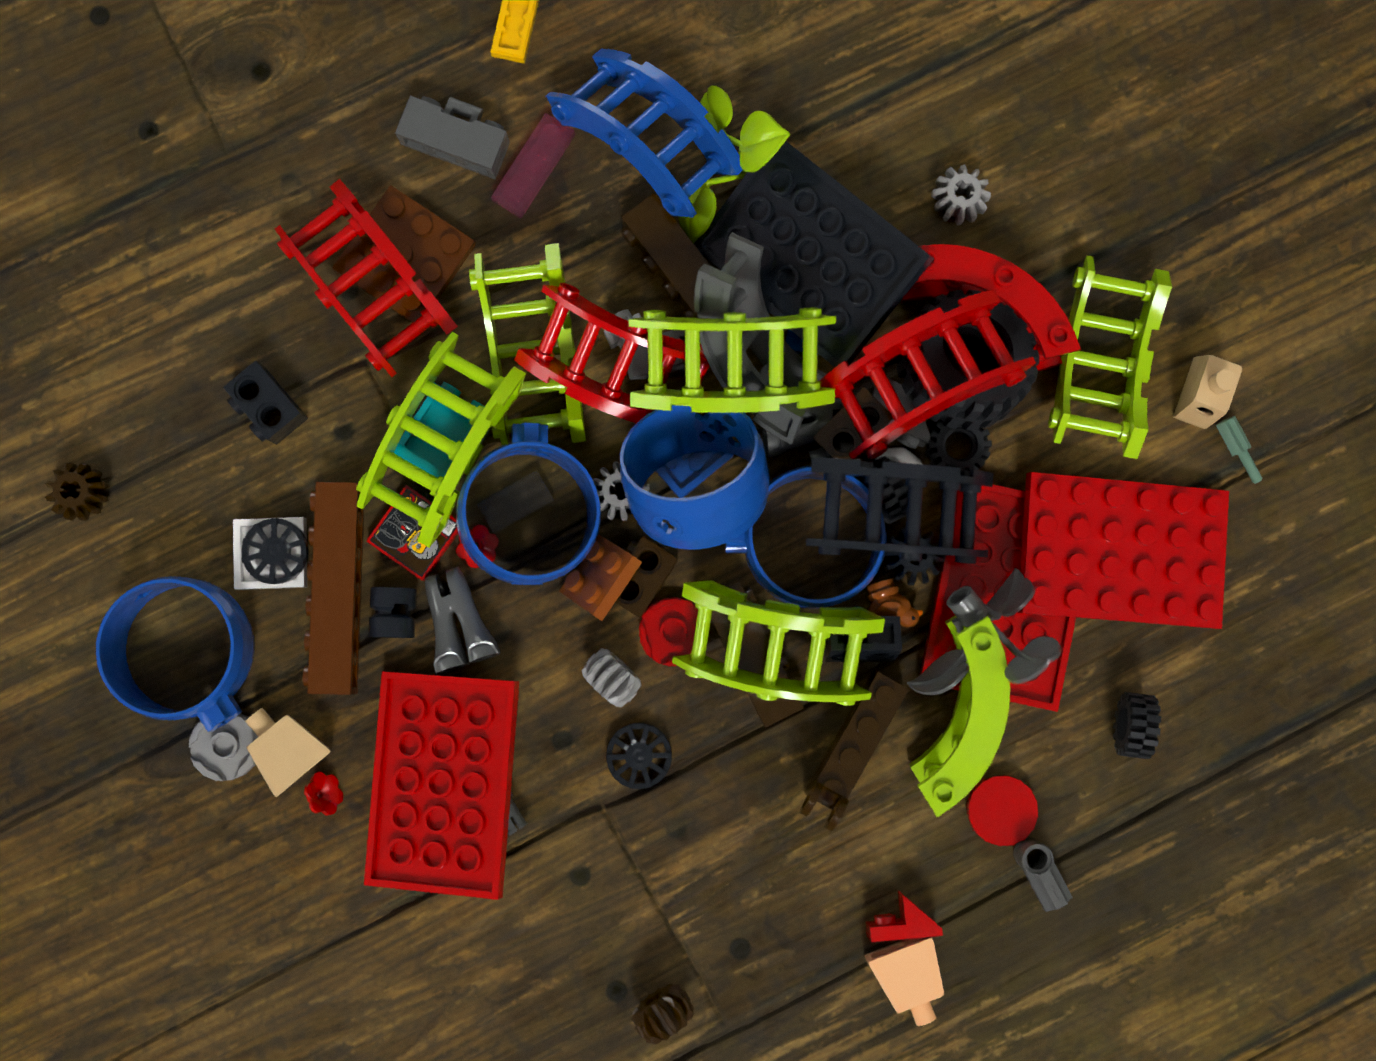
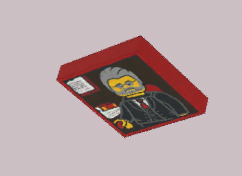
M408 485L400 493V495L425 509L432 504L431 501ZM391 506L366 542L420 580L425 581V577L429 576L458 535L456 519L450 515L447 526L429 548L417 541L422 529L418 525V521Z

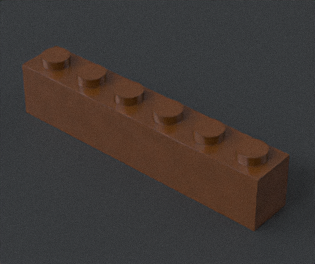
M316 482L315 491H311L310 509L315 511L314 525L309 527L308 532L309 545L313 546V560H309L307 565L308 581H312L311 595H308L306 598V614L310 616V630H306L304 636V647L306 651H309V665H305L303 670V684L308 686L307 694H358L364 509L362 510L357 507L360 492L356 490L358 483Z

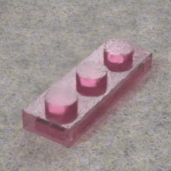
M545 113L491 196L492 201L517 217L522 218L574 138L575 131L568 126H563L557 119Z

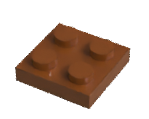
M598 534L590 552L567 575L559 592L603 621L642 564V561Z

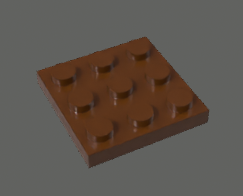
M391 185L370 213V216L417 273L412 277V280L416 282L418 279H421L437 300L477 245L473 239ZM367 234L362 237L357 235L348 244L332 269L339 275H343L372 252L370 248L375 244ZM388 262L384 266L382 264L378 265L354 285L375 299H378L397 284L395 280L400 275ZM412 294L410 297L405 295L392 305L390 309L412 323L422 315L420 312L425 307L415 294Z

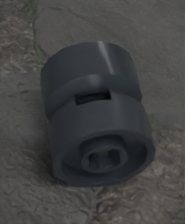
M370 587L369 607L375 610V614L369 617L368 637L415 638V618L410 615V612L416 609L417 589Z

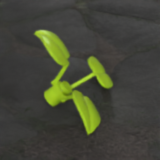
M712 85L700 101L708 111L704 117L717 133L721 129L726 133L724 128L729 125L733 116L731 100L722 88ZM763 111L751 113L742 126L740 140L726 133L732 144L739 147V161L743 171L737 176L725 175L711 178L689 197L697 214L693 218L678 217L680 227L693 244L709 228L716 212V197L709 188L715 184L743 179L747 172L753 173L760 170L790 136V133L781 127L770 114Z

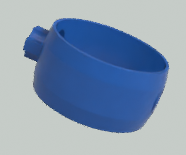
M672 405L671 411L654 410L633 426L621 447L620 477L631 513L642 530L661 544L688 550L719 546L746 532L758 520L766 506L769 491V470L765 449L753 421L744 412L705 413L702 416L697 412H692L691 406ZM702 432H709L714 436V438H710ZM731 436L736 437L739 443L735 442ZM722 451L737 455L749 462L745 469L730 483L704 495L689 498H669L658 496L642 489L647 479L662 465L672 459L692 452ZM667 520L670 525L674 526V528H669L668 525L662 521Z
M539 423L512 424L511 443L494 449L474 465L461 487L456 506L457 529L460 540L468 555L486 573L513 585H543V583L557 579L573 570L582 562L593 547L601 522L600 498L591 475L570 453L557 446L548 444V425H541ZM515 455L543 457L565 469L578 484L587 509L586 531L575 555L557 571L542 575L512 573L491 562L473 541L466 519L468 491L480 472L500 459Z
M812 466L791 469L769 482L768 495L780 486L801 479L823 480L824 474L811 472ZM846 475L845 482H842L841 487L858 500L867 514L868 488L855 477ZM882 513L880 543H886V524ZM753 525L742 535L725 543L726 554H745L752 574L768 593L784 603L796 604L801 608L810 609L830 607L849 600L860 593L877 574L885 551L872 550L865 572L848 591L834 598L815 600L798 597L786 592L765 574L754 551Z
M167 576L139 584L128 590L113 603L104 616L98 631L96 659L103 682L119 702L131 710L153 719L180 720L198 717L207 732H213L219 727L226 725L242 712L233 696L242 687L249 675L254 659L255 642L247 615L231 595L218 586L206 581L187 577ZM189 586L206 595L218 607L228 626L231 647L227 669L215 690L197 705L179 711L157 704L139 689L128 667L126 643L130 627L136 615L151 599L169 589Z

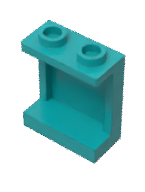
M443 382L440 386L458 397L461 394L459 390L446 382ZM427 396L414 417L417 421L456 443L459 440L464 442L473 426L469 424L470 419ZM472 400V402L470 403L476 407H478L479 405L485 407L484 405L475 400ZM490 426L489 430L487 431L486 435L484 436V438H483V440L481 441L480 444H482V442H483L484 439L486 438L487 434H488L489 431L491 430V428H492L491 426ZM408 431L404 432L394 451V454L437 478L440 476L445 477L452 463L447 453Z

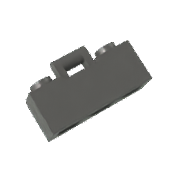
M410 96L395 132L403 146L495 180L510 143L507 132L502 125L491 120H485V123L480 122L483 108L453 97L448 99L443 110L441 104L432 98L422 96L421 99ZM454 113L469 118V122L453 116Z

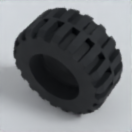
M963 290L950 291L947 296L941 294L933 298L929 304H926L916 318L941 307L943 313L960 307L957 303L959 299L981 293V291L968 290L964 294ZM999 303L990 311L991 316L989 318L1014 362L1034 357L1036 364L1025 371L1027 376L1021 382L1011 387L1002 384L983 391L930 417L931 420L937 422L940 419L945 422L944 426L956 429L959 425H962L963 430H976L979 426L986 428L994 425L997 420H1002L1031 390V385L1036 381L1038 374L1036 366L1039 364L1038 350H1033L1037 343L1033 333H1028L1026 329L1028 325L1021 317L1018 318L1014 310L1007 304ZM971 323L957 328L962 340L981 353L990 371L1000 367L976 325L972 326ZM936 335L921 342L922 345L919 348L943 391L946 392L967 382L968 379L950 364L943 348L945 338ZM901 353L897 355L896 358L900 361L896 366L898 377L905 380L901 386L906 395H912L914 398L912 404L917 408L931 399L907 355H902Z

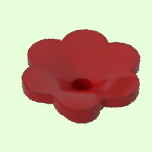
M476 525L472 530L469 529L473 541L478 543V549L491 562H494L496 559L495 549L499 545L498 537L489 533L488 528L484 525ZM459 537L460 544L456 548V554L459 558L466 559L470 567L478 568L479 566L468 555Z
M316 772L311 776L310 783L306 784L304 788V794L312 812H322L326 816L336 813L337 805L342 803L344 798L343 792L338 788L339 781L336 776L332 774L326 776L323 772Z

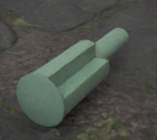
M1236 416L1223 419L1216 424V427L1231 455L1239 456L1252 483L1256 484L1262 481V476L1248 452V449L1252 446Z

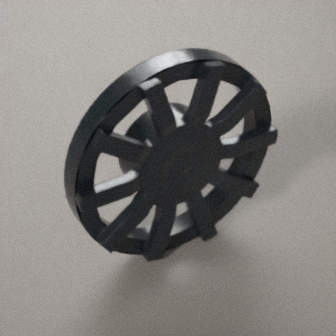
M271 518L256 523L242 542V563H244L245 568L252 577L263 583L277 585L293 580L302 572L308 560L309 548L304 533L294 523L284 519ZM278 524L287 526V529L280 538L277 536ZM269 525H271L270 538H268V536L262 529ZM293 531L299 540L288 543L286 539ZM256 533L263 540L262 544L252 541ZM250 546L260 549V553L249 555ZM301 546V556L292 555L291 548ZM261 558L263 561L254 569L251 561ZM288 560L298 562V565L292 572L285 564ZM267 564L270 565L269 578L260 575ZM276 566L281 567L285 573L284 577L275 578Z
M647 723L626 725L613 735L606 751L607 766L612 776L620 784L632 789L650 788L659 783L670 769L672 761L670 743L663 732L653 725ZM643 728L641 741H636L632 729ZM652 731L658 738L648 745L646 739L648 732ZM625 732H628L632 743L629 746L618 739ZM663 742L666 752L653 753L652 749ZM614 744L626 750L625 754H612ZM653 758H666L664 769L653 763ZM625 759L626 763L616 771L612 760ZM630 767L632 768L630 780L627 781L620 774ZM651 767L660 774L655 779L650 780L646 768ZM638 770L642 771L646 783H634Z

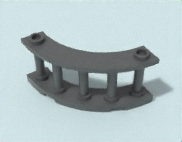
M735 233L729 235L724 267L718 270L704 263L698 270L694 295V310L698 312V318H724V313L743 312L746 313V318L770 317L763 299L760 280L763 246ZM769 330L742 331V386L746 387V391L765 390V385H769ZM700 331V343L704 355L719 383L724 388L727 386V331ZM784 340L783 384L787 385L788 388L799 386V381H802L803 358ZM748 348L752 350L764 365L759 372L746 354ZM817 369V381H819L826 373ZM796 402L780 404V411L751 413L755 415L753 420L757 424L792 445L797 437L806 410L797 408Z

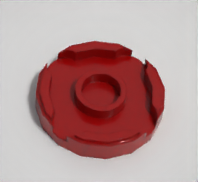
M678 597L663 598L652 604L644 613L639 626L640 643L645 653L655 662L669 667L677 666L672 663L673 656L692 653L698 613L695 605Z
M1007 775L992 776L979 781L970 792L966 804L968 820L973 831L984 841L997 846H1013L1025 840L1034 830L1038 819V804L1032 790L1021 780Z

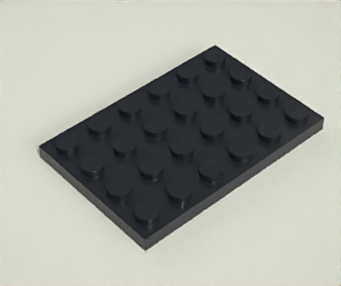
M787 141L784 142L777 153L760 170L753 173L747 172L715 215L709 228L694 243L700 253L720 270L725 265L726 248L731 233H735L763 246L760 280L767 310L777 317L798 315L801 308L822 309L821 315L836 316V324L818 326L817 353L834 368L843 361H847L848 365L853 362L934 260L932 256ZM790 328L792 332L803 340V328Z

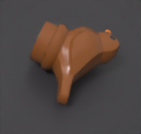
M893 578L866 587L869 594L867 599L871 602L867 609L868 611L879 616H900V625L903 627H913L918 623L923 611L913 608L910 600L906 596L899 594V587L895 586Z

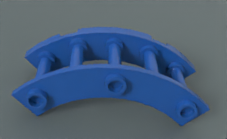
M600 49L592 56L598 67V72L572 95L558 92H549L546 95L552 106V114L563 126L575 127L596 136L610 145L614 152L626 158L652 186L660 197L663 207L671 216L693 218L697 212L691 204L689 197L714 174L737 176L742 172L739 153L723 129L717 133L704 117L708 113L705 107L665 72L648 62L640 65L632 61L631 54L626 52ZM605 84L617 87L598 105L594 106L587 102ZM633 92L653 103L627 127L609 115ZM663 113H666L683 130L655 155L638 136ZM691 141H694L707 162L680 186L665 165Z

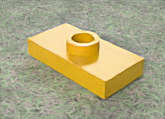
M502 0L491 47L492 57L525 64L539 0Z

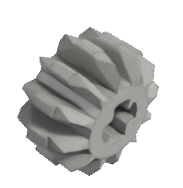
M961 165L958 173L950 167L946 170L945 177L939 176L935 184L938 188L932 191L931 197L938 200L934 206L935 211H946L943 216L944 221H948L951 216H955V222L958 226L963 223L964 218L973 223L977 219V213L984 214L987 209V205L984 202L989 201L991 192L984 190L989 184L988 179L978 181L979 169H975L972 174H968L966 165ZM956 191L959 195L965 193L967 195V198L965 199L963 196L957 197L955 195Z
M614 462L613 474L610 475L608 470L602 467L600 472L605 481L594 478L593 481L596 487L602 489L598 491L599 498L604 499L600 502L601 511L610 506L607 514L608 519L613 520L616 511L620 510L622 521H627L628 515L626 510L629 509L626 495L625 499L618 500L615 494H611L612 489L616 490L615 485L622 483L620 465L618 462ZM645 483L642 489L649 491V484Z
M602 648L596 654H593L581 670L583 677L594 690L616 707L622 708L627 702H630L637 695V691L641 687V680L608 649Z

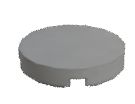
M240 713L235 719L213 732H207L201 721L194 727L189 738L191 760L203 776L215 781L234 780L246 775L256 765L246 748L258 738L245 722L249 718L248 716Z

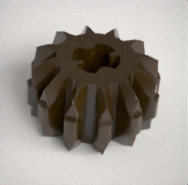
M71 462L65 463V471L53 470L56 481L45 483L47 487L53 489V492L44 498L49 502H55L51 509L54 513H63L64 519L70 521L75 520L76 517L81 521L89 520L90 512L97 515L102 513L98 503H106L109 499L101 495V491L106 490L110 486L108 483L100 481L103 475L100 470H91L90 465L83 462L78 467ZM77 486H80V489H77V491H80V495L75 498L74 495H78V493L74 491Z
M667 984L663 988H658L654 993L649 994L645 1000L640 1001L639 1006L634 1009L632 1021L635 1024V1029L647 1043L659 1044L663 1040H668L672 1035L678 1034V1031L686 1027L688 1021L692 1019L694 1007L690 1002V997L686 991L682 990L679 984Z

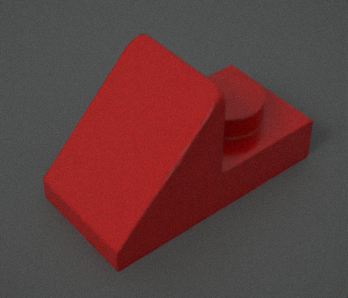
M899 890L900 918L896 919L895 914H879L874 916V921H866L867 937L871 942L943 936L942 928Z

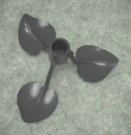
M1014 568L1011 575L987 604L982 602L970 586L961 587L953 592L947 600V605L956 616L952 623L959 633L964 630L963 626L969 627L986 616H989L991 622L999 620L1002 616H1012L1033 598L1035 587L1026 577L1024 578V575L1017 568ZM992 622L1000 641L1017 656L1005 668V677L1011 683L1020 684L1035 678L1049 666L1050 662L1056 660L1062 653V647L1059 642L1047 636L1033 639L1022 651ZM963 648L962 650H951L933 662L919 677L907 682V684L914 691L924 695H937L950 690L969 671Z

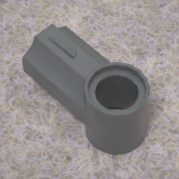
M1029 837L1015 845L1013 850L1014 859L1022 868L1045 912L1058 910L1067 905L1073 897L1054 863L1052 851L1038 840ZM1033 849H1039L1040 857L1038 861L1028 864V853Z

